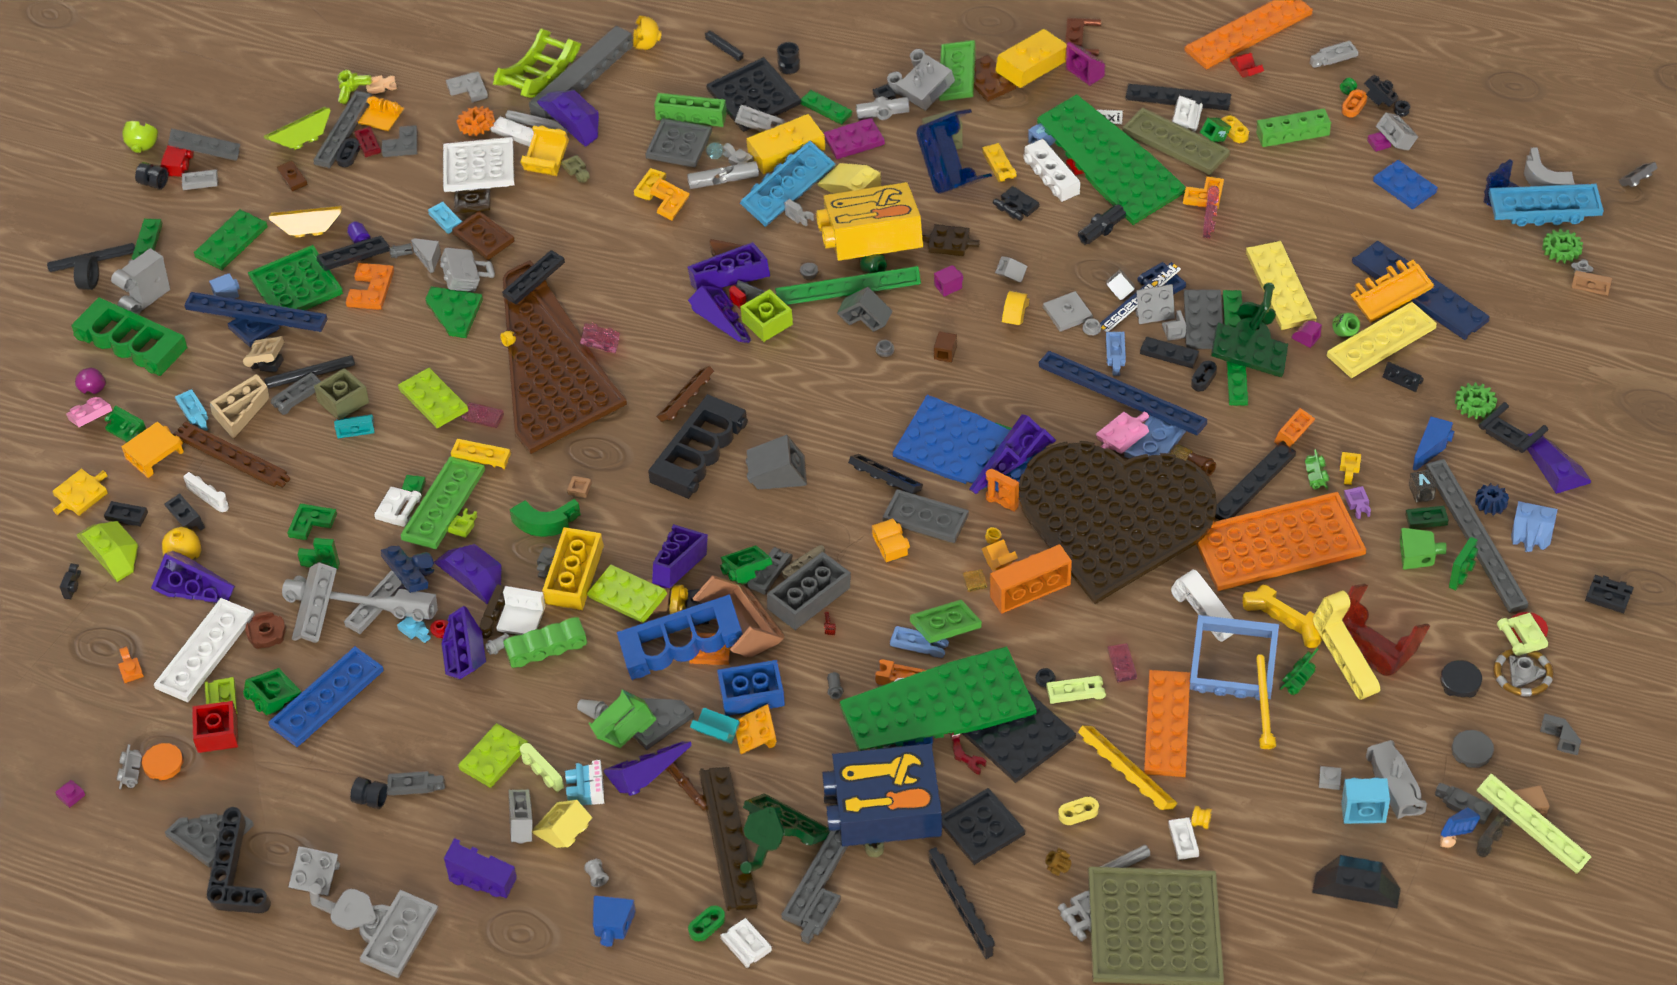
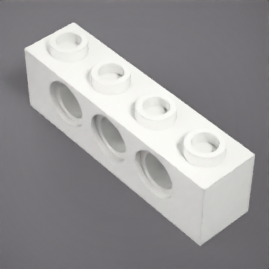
M1043 139L1025 146V162L1033 168L1036 175L1041 177L1043 183L1046 186L1048 185L1054 196H1057L1062 202L1080 194V181Z

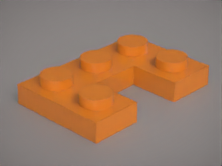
M358 263L354 275L355 281L370 282L368 290L350 289L346 299V306L382 310L394 274V266Z

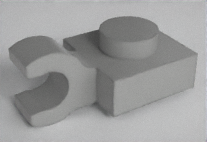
M729 143L723 146V149L726 150L723 152V155L729 159L731 165L753 162V156L742 149L735 151Z
M791 199L785 202V215L796 223L801 222L802 225L807 226V219L814 221V214L809 211L803 212L800 204L795 203Z

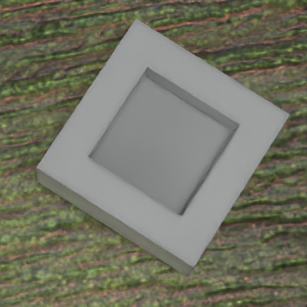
M1320 766L1319 788L1340 790L1341 768Z

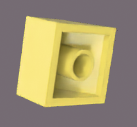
M578 800L557 802L535 826L532 833L556 848H567L575 842V837L588 827V822L592 817Z

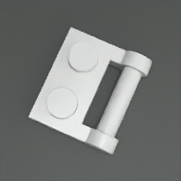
M391 486L374 514L375 519L404 527L408 522L407 518L416 503L420 502L422 495L417 491L410 492ZM406 500H408V503L404 508L403 512L401 513V515H398L402 507L404 506Z

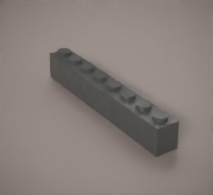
M615 26L529 102L531 115L552 119L553 117L537 101L549 92L575 90L580 94L633 47L632 33Z

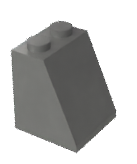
M788 435L747 450V479L757 489L807 485L805 456Z

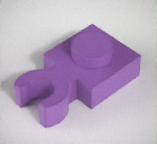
M1363 486L1344 490V497L1350 510L1356 508V518H1361V512H1365L1367 517H1370L1369 499Z

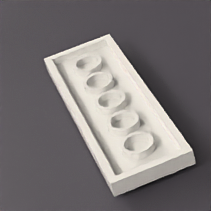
M220 598L154 683L155 689L189 702L244 631L246 624L251 622L254 612Z

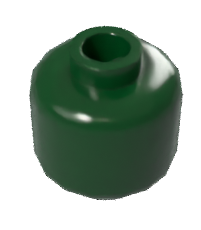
M882 254L864 256L860 260V268L866 274L885 271L887 268L886 258Z

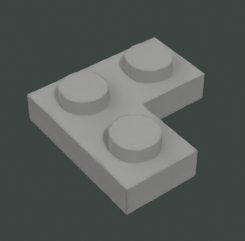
M479 72L446 80L451 96L468 92L471 102L488 98Z

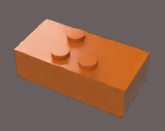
M1059 544L1038 554L1030 555L1021 561L1013 562L1009 566L990 573V598L1000 613L1003 614L1071 585L1072 561Z

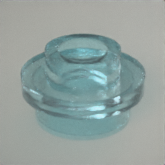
M711 143L706 147V153L710 158L717 159L723 153V146L719 143Z

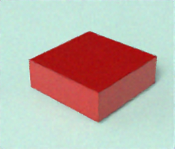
M734 285L729 288L730 300L741 310L740 306L746 303V295Z

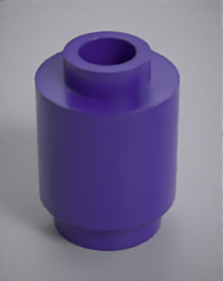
M355 221L349 224L348 235L353 243L371 239L362 223Z

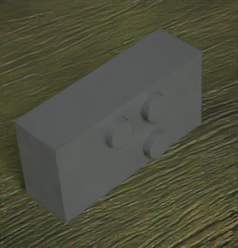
M821 552L767 593V609L796 630L850 589L851 572L824 552Z

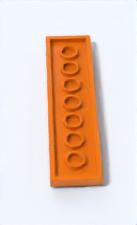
M1273 0L1186 45L1185 52L1202 67L1208 69L1312 15L1313 9L1302 0Z

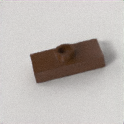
M292 160L276 167L291 191L308 185L307 180Z

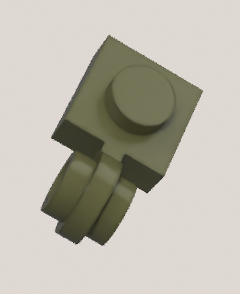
M577 155L562 161V167L570 176L575 174L579 183L588 181L590 176L586 170L585 163Z

